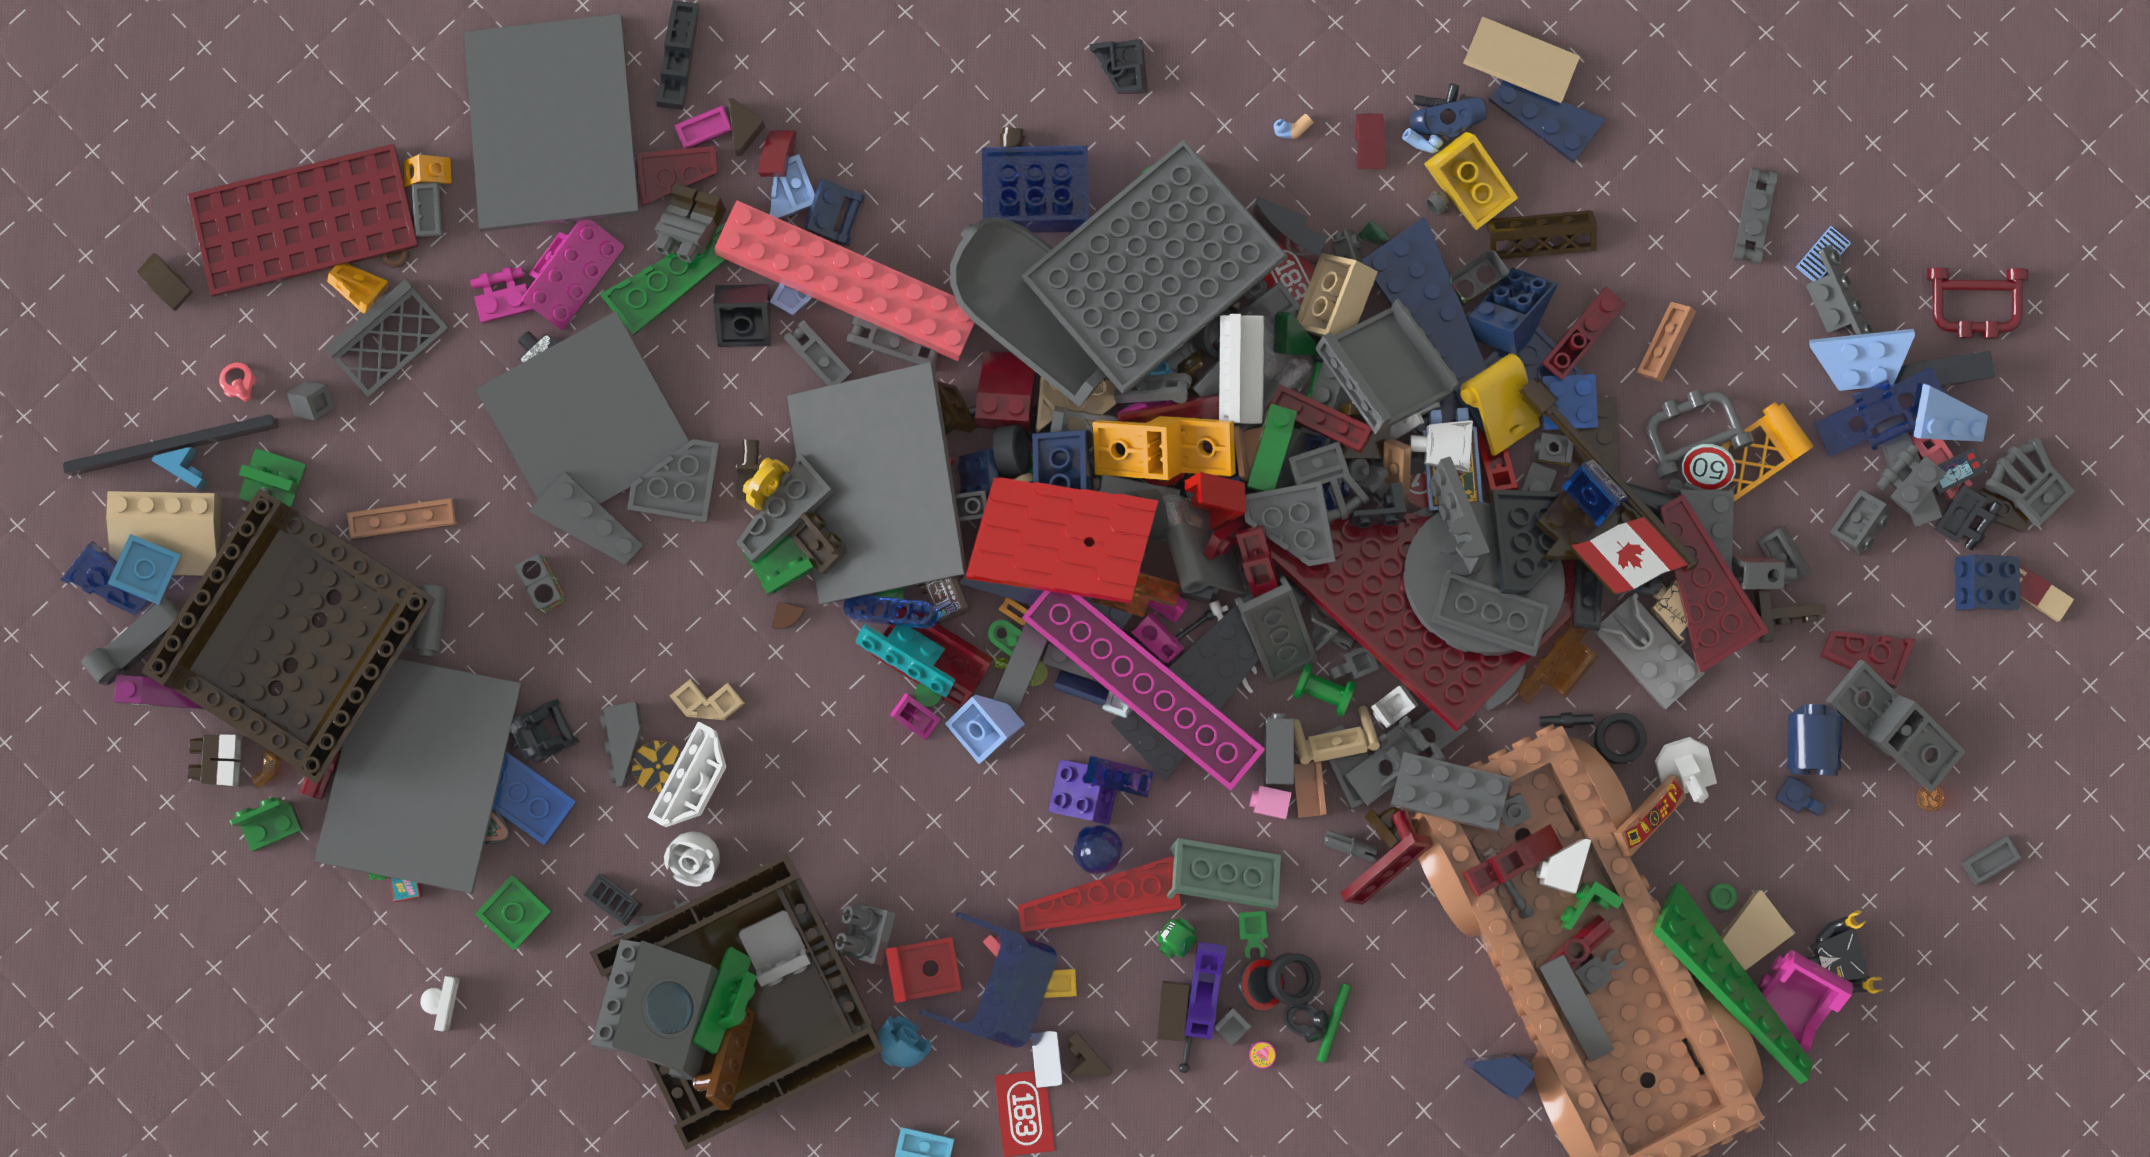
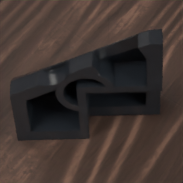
M1143 40L1108 41L1089 44L1091 52L1095 54L1102 70L1108 75L1113 88L1118 94L1148 93Z

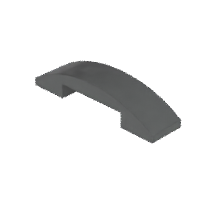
M1025 622L993 700L1008 704L1015 713L1019 708L1047 642V639L1027 622Z

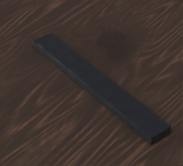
M269 414L64 462L62 465L64 473L74 476L151 458L155 455L183 448H194L279 428L277 418Z

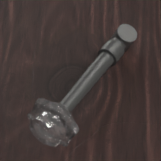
M1492 846L1480 854L1482 859L1479 862L1481 863L1503 851L1502 848L1496 850ZM1511 880L1504 882L1503 884L1513 898L1514 904L1520 909L1519 916L1522 919L1533 916L1534 909L1526 905L1527 902L1519 894Z

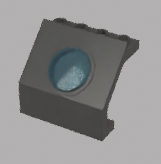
M621 939L591 1045L595 1048L627 1053L670 1068L669 1075L672 1077L693 1080L694 1076L700 1073L706 1050L695 1045L692 1040L718 970L707 963L642 940L640 943Z

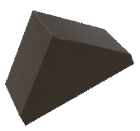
M730 98L729 108L734 150L737 156H741L765 128V124L762 119L736 99Z

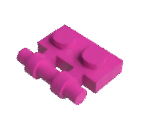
M510 266L503 268L501 272L488 274L487 272L479 274L480 277L470 279L472 289L483 287L484 294L474 297L482 324L533 311L530 306L521 300L528 290L526 283L516 286L515 282L516 278L524 277L522 266L513 269ZM506 281V289L493 292V284Z

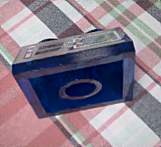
M1594 459L1584 462L1562 486L1598 527L1617 512L1629 499L1622 487L1617 485L1607 475L1605 469L1597 464Z

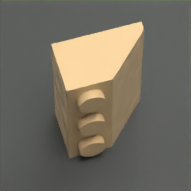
M1321 253L1296 319L1307 333L1320 338L1330 332L1335 336L1357 325L1378 271L1357 260Z

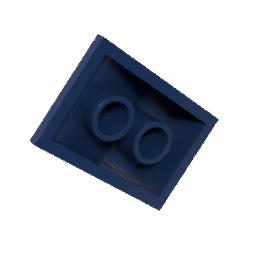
M1086 430L1033 434V483L1039 482L1079 490H1093Z

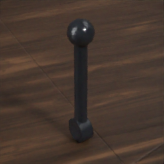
M1207 610L1203 617L1175 637L1180 640L1206 620H1212L1214 618L1212 610Z
M1191 1036L1186 1037L1183 1061L1179 1065L1181 1073L1189 1071L1188 1058L1192 1040Z

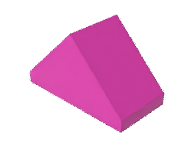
M906 693L890 714L892 718L925 741L941 720Z

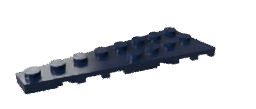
M1423 217L1360 262L1378 271L1374 283L1391 306L1399 298L1402 304L1409 309L1412 318L1424 330L1432 346L1440 352L1441 358L1447 367L1455 373L1459 384L1453 393L1463 407L1468 408V414L1485 435L1479 408L1466 404L1462 400L1460 388L1464 382L1487 367L1455 288L1451 284V278L1425 217Z

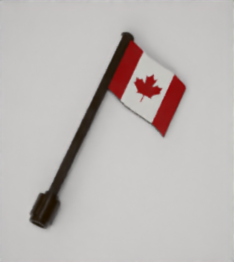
M1536 378L1526 384L1519 391L1523 396L1522 400L1538 417H1541L1543 414L1546 418L1549 417L1589 461L1594 460L1626 495L1623 497L1624 500L1641 517L1617 525L1592 540L1570 545L1569 547L1613 595L1632 591L1667 572L1687 567L1686 570L1694 569L1698 565V558L1695 559L1557 409L1558 406L1555 403L1559 399L1543 381L1539 382ZM1596 467V468L1598 469V471L1602 474V476L1606 478V476L1603 475V473L1599 470V468ZM1611 484L1612 487L1619 493L1618 489L1613 484Z

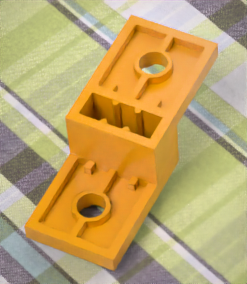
M1159 416L1147 423L1096 420L1093 422L1095 475L1169 480L1180 473L1197 474L1204 472L1223 476L1235 474L1234 421ZM1204 440L1212 444V453H1207L1203 449ZM1117 442L1125 447L1126 452L1124 456L1116 451Z

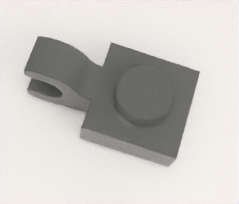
M1362 647L1343 655L1346 663L1330 669L1329 673L1332 680L1351 673L1353 680L1379 670V666L1375 657Z

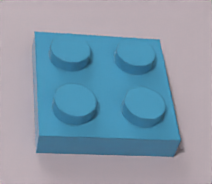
M130 534L108 584L160 605L181 554Z

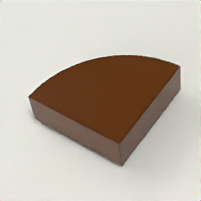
M778 602L772 628L783 629L793 625L802 617L805 609Z

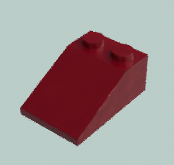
M984 351L975 413L978 428L997 429L1001 426L1019 424L1023 427L1024 431H1031L1036 372L1012 352Z

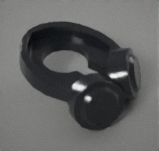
M1307 1003L1301 1005L1291 1004L1284 1013L1287 1027L1295 1034L1303 1036L1308 1043L1319 1040L1323 1035L1322 1029H1325L1328 1025L1326 1011L1317 1010ZM1299 1010L1305 1011L1308 1018L1314 1021L1315 1026L1296 1025L1293 1021L1294 1014Z

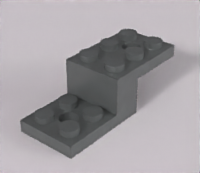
M1859 660L1825 700L1875 750L1893 757L1927 791L1933 792L1966 752L1915 701L1898 695L1865 661ZM1865 691L1867 694L1866 700L1863 704L1859 705L1858 696L1861 692ZM1929 748H1933V757L1926 761V751Z

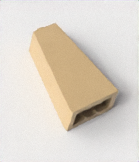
M1756 890L1751 894L1720 938L1742 965L1743 969L1747 970L1794 935V932L1764 892Z

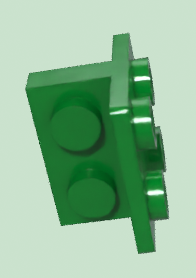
M255 449L249 467L242 465L239 475L245 478L239 498L251 502L257 491L264 487L271 491V496L292 508L306 465L261 449Z

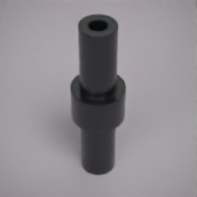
M1572 712L1560 713L1558 716H1539L1540 727H1547L1554 724V726H1563L1564 729L1573 728V725H1594V714L1572 715Z

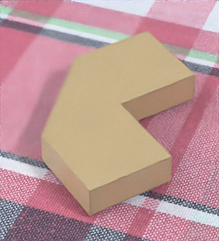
M689 679L670 695L671 699L685 716L692 718L725 721L745 705V702L729 683L725 684L707 699L694 682Z

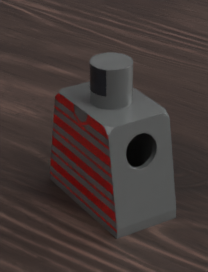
M1732 556V573L1743 589H1783L1784 581H1796L1797 569L1795 565H1785V562L1772 557Z

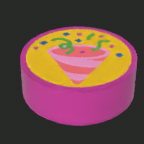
M1259 1041L1251 1046L1249 1059L1255 1067L1265 1069L1275 1062L1276 1051L1270 1043Z

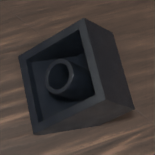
M769 284L715 285L713 305L717 346H771Z

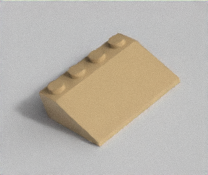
M108 491L106 519L111 574L129 535L132 534L181 554L173 575L203 576L220 550L222 497L215 493Z

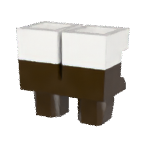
M203 735V738L190 739V754H202V765L189 764L187 777L201 781L203 784L239 787L240 762L215 761V759L241 760L242 736Z

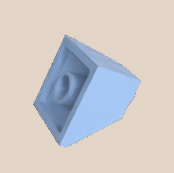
M974 695L945 723L978 764L982 763L1025 725L1008 704L979 695Z

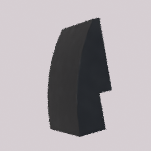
M1257 196L1253 213L1266 231L1287 250L1301 259L1317 265L1328 236L1304 227L1307 216Z

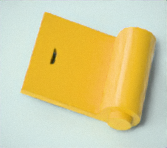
M1514 354L1506 355L1464 382L1460 388L1462 400L1466 404L1479 408L1492 455H1497L1540 426L1538 416L1522 400L1523 396L1519 392L1529 382L1522 361Z

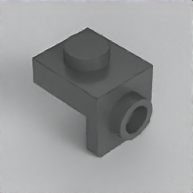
M1521 793L1506 798L1501 822L1506 828L1517 826L1532 817Z

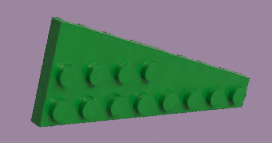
M1679 882L1671 886L1653 933L1799 1084L1807 1081L1814 1063Z

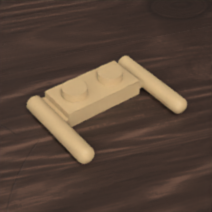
M1363 705L1358 709L1363 729L1360 726L1310 736L1308 740H1305L1301 722L1298 719H1294V741L1300 762L1308 764L1311 760L1319 762L1364 753L1369 748L1370 750L1379 749L1380 744L1369 708Z

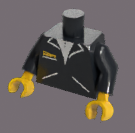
M1856 910L1849 917H1842L1829 922L1816 936V942L1811 944L1814 956L1807 958L1853 984L1852 993L1868 991L1875 994L1882 992L1883 989L1876 990L1873 987L1874 980H1882V978L1878 976L1870 978L1857 929L1866 924V921L1858 923L1854 916L1859 915L1862 911Z

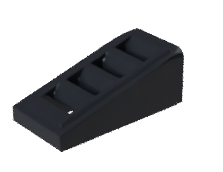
M600 873L584 894L586 898L625 926L629 925L643 905ZM603 882L606 886L596 898L593 894ZM610 889L614 890L607 902L603 903L602 900ZM618 895L622 896L614 909L610 908ZM626 900L629 901V905L620 915L618 913Z

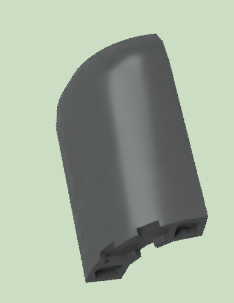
M989 217L981 219L974 225L970 223L960 235L963 237V240L958 245L950 264V285L958 305L972 321L1080 407L1096 391L1102 380L1105 381L1107 379V376L1021 278L1025 271L1051 251L1053 247L1027 228L1008 219Z

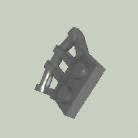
M2037 437L2029 439L2028 443L2018 447L2012 446L2004 458H1999L1995 462L1992 477L1985 484L1986 490L1998 493L2013 501L2015 508H2019L2036 527L2041 525L2075 492L2053 468L2042 442ZM2032 453L2035 455L2042 473L2027 458V454ZM2013 463H2018L2033 480L2031 484L2012 466ZM2004 474L2022 493L2001 483Z
M1339 442L1287 459L1295 486L1322 481V484L1329 482L1336 503L1335 509L1327 510L1330 524L1331 521L1339 518L1341 520L1348 519V515L1361 504L1366 505L1370 501L1365 492L1351 477ZM1340 478L1355 495L1346 504L1337 481Z

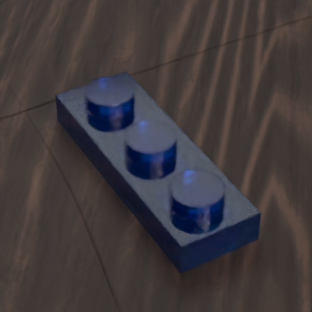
M1090 756L1084 782L1148 798L1153 771Z

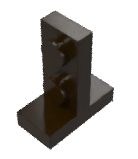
M1770 589L1754 590L1756 611L1769 631L1759 637V643L1775 641L1773 621H1776V625L1792 624V619L1802 618L1803 623L1819 621V616L1826 614L1825 604L1772 608Z

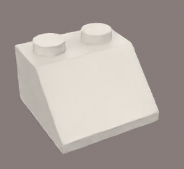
M1577 840L1549 856L1545 861L1539 862L1536 871V877L1540 878L1538 884L1566 893H1576L1591 840Z

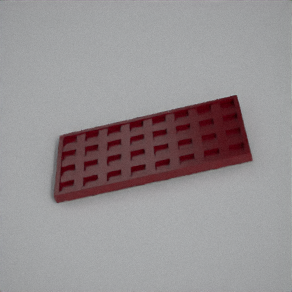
M394 144L188 194L209 291L212 297L334 268L336 265L350 264L419 247L399 158Z

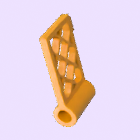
M1774 402L1763 410L1765 416L1744 430L1745 432H1751L1760 426L1766 437L1764 445H1750V447L1763 449L1761 464L1746 461L1748 447L1744 448L1742 461L1735 460V463L1741 464L1739 479L1733 478L1732 482H1738L1734 501L1814 447L1784 403L1778 405ZM1731 440L1727 441L1720 447H1723L1728 451L1729 446L1732 445ZM1769 440L1771 441L1774 447L1768 446ZM1767 450L1778 451L1784 460L1777 466L1764 465ZM1745 465L1760 467L1759 477L1754 482L1742 480ZM1764 468L1771 469L1763 475ZM1742 483L1749 484L1747 487L1741 490Z

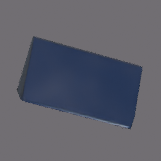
M1063 670L1059 672L1054 684L1055 690L1101 706L1105 705L1109 690L1102 684Z

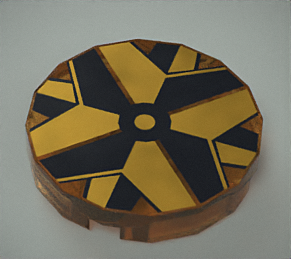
M653 740L643 744L636 751L632 760V773L635 781L649 792L661 793L682 752L674 744L665 740Z

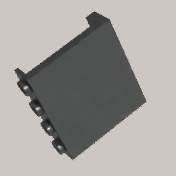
M1399 298L1394 301L1391 308L1335 336L1332 332L1323 335L1315 348L1375 434L1451 396L1459 384L1455 373L1447 367L1441 358L1440 352L1432 346L1424 330L1417 325L1409 309L1402 304Z

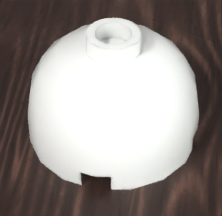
M691 831L683 833L668 846L664 855L665 866L667 870L670 867L671 871L675 873L673 877L677 881L688 886H701L703 882H709L717 871L720 863L719 849L709 836L701 832Z

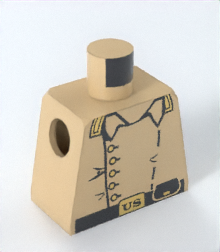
M1675 579L1668 587L1662 584L1660 592L1654 593L1653 597L1657 601L1650 611L1675 640L1680 642L1684 640L1689 632Z

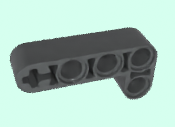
M169 597L163 598L160 605L155 604L106 648H97L84 657L81 664L98 684L106 686L116 681V675L126 673L161 642L179 614L180 609Z

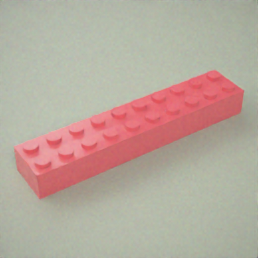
M737 200L715 246V255L855 317L901 335L914 343H919L936 350L939 354L959 362L976 324L958 305L955 296Z

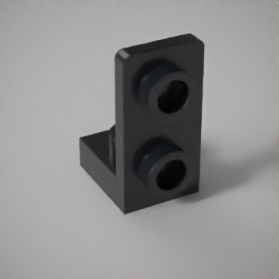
M1402 483L1390 484L1387 493H1384L1383 496L1384 509L1353 511L1349 519V525L1358 526V528H1369L1376 524L1395 526L1402 523L1407 512Z

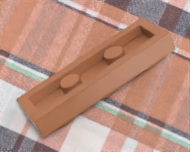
M1670 302L1638 368L1637 373L1639 375L1663 382L1695 316L1696 311L1692 307Z

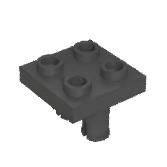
M856 902L854 908L850 906L845 907L843 913L851 914V917L842 915V921L845 924H849L847 934L840 933L837 935L836 939L843 940L844 943L835 942L836 949L842 951L844 956L883 966L896 913Z

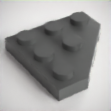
M696 439L690 440L679 450L631 483L627 510L707 522L720 443Z
M1322 481L1245 495L1246 513L1244 515L1246 523L1250 526L1257 527L1263 525L1265 534L1269 539L1292 553L1308 566L1336 561Z

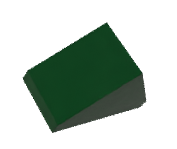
M1278 311L1275 315L1273 353L1319 355L1315 349L1317 344L1294 315L1289 312Z

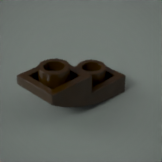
M155 253L137 270V274L175 311L193 293L181 276L174 273L165 261Z
M1162 982L1157 1039L1184 1042L1190 983Z

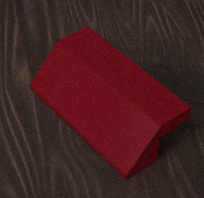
M902 603L883 635L888 637L897 623L901 621L945 648L934 666L954 678L955 683L948 696H941V699L960 709L970 700L994 658L907 604ZM872 653V656H873V657L877 658V659L880 660L881 662L885 663L886 665L890 666V667L893 668L894 670H896V671H898L899 673L903 674L904 676H906L907 678L911 679V680L914 681L915 683L920 684V682H918L917 680L912 679L911 677H909L907 674H905V673L902 672L901 670H899V669H897L896 667H894V666H892V665L886 663L883 659L879 658L878 656H876L875 654Z

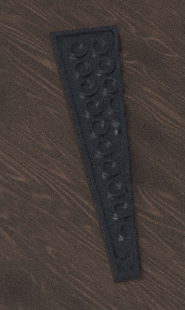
M1276 567L1280 578L1284 576L1288 581L1298 607H1300L1308 595ZM1252 592L1242 599L1243 603L1254 599ZM1237 605L1168 668L1219 711L1259 660L1252 638L1241 618L1242 614ZM1133 710L1127 718L1117 716L1111 721V724L1165 781L1186 755Z

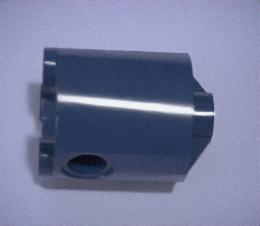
M1805 704L1788 715L1787 769H1790V774L1811 775V770H1817V775L1838 776V770H1841L1842 715L1829 706L1821 704Z

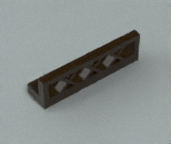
M1592 210L1490 219L1487 222L1490 250L1495 251L1500 259L1596 251L1597 222ZM1590 233V243L1578 244L1574 240L1580 234ZM1554 236H1561L1565 239L1558 246H1552L1548 243ZM1528 238H1535L1538 241L1533 248H1525L1521 245ZM1508 240L1512 243L1507 250L1496 251V241Z

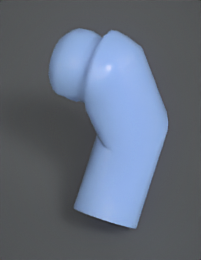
M1410 128L1402 136L1404 141L1416 149L1432 154L1440 151L1439 147L1443 145V140L1437 135H1431L1430 139L1427 140Z

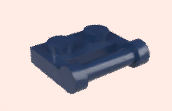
M820 179L803 229L839 244L849 246L851 240L849 235L859 206L864 202L865 195L826 179ZM846 198L850 202L838 233L833 231L843 200Z

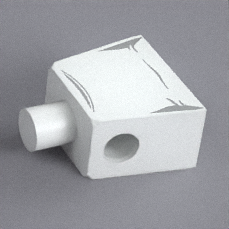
M1473 421L1428 425L1426 436L1411 435V451L1425 452L1424 464L1434 467L1438 466L1440 459L1451 456L1456 471L1467 474L1470 468Z

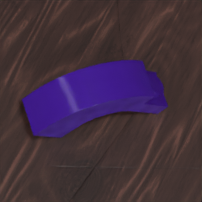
M1199 942L1192 977L1185 1036L1212 1040L1226 946Z

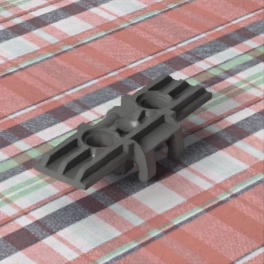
M1432 709L1411 725V720L1406 716L1388 733L1379 736V749L1348 772L1345 777L1366 805H1369L1396 784L1404 752L1417 755L1421 751L1426 750L1430 756L1429 758L1446 762L1447 760L1440 750L1468 730L1465 724L1455 732ZM1423 729L1432 731L1434 735L1432 743L1424 739V736L1421 734ZM1381 761L1391 763L1392 772L1390 775L1384 776L1379 772L1378 766Z

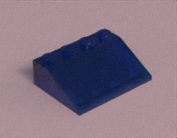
M1088 146L982 148L983 219L989 217L1008 219L1033 233L1075 231L1089 219Z

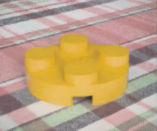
M765 458L754 477L747 480L744 484L743 492L747 494V503L758 511L763 510L761 507L766 505L765 501L769 495H773L782 483L780 481L786 471H790L789 467L777 459Z

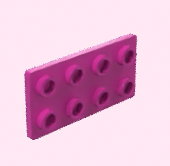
M591 219L578 221L569 235L559 232L530 271L529 275L535 280L521 300L557 328L563 330L618 257L624 245Z

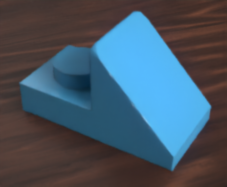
M192 447L155 455L152 458L153 462L201 491L208 484L207 481L201 478L204 473L191 465L186 469L197 452Z

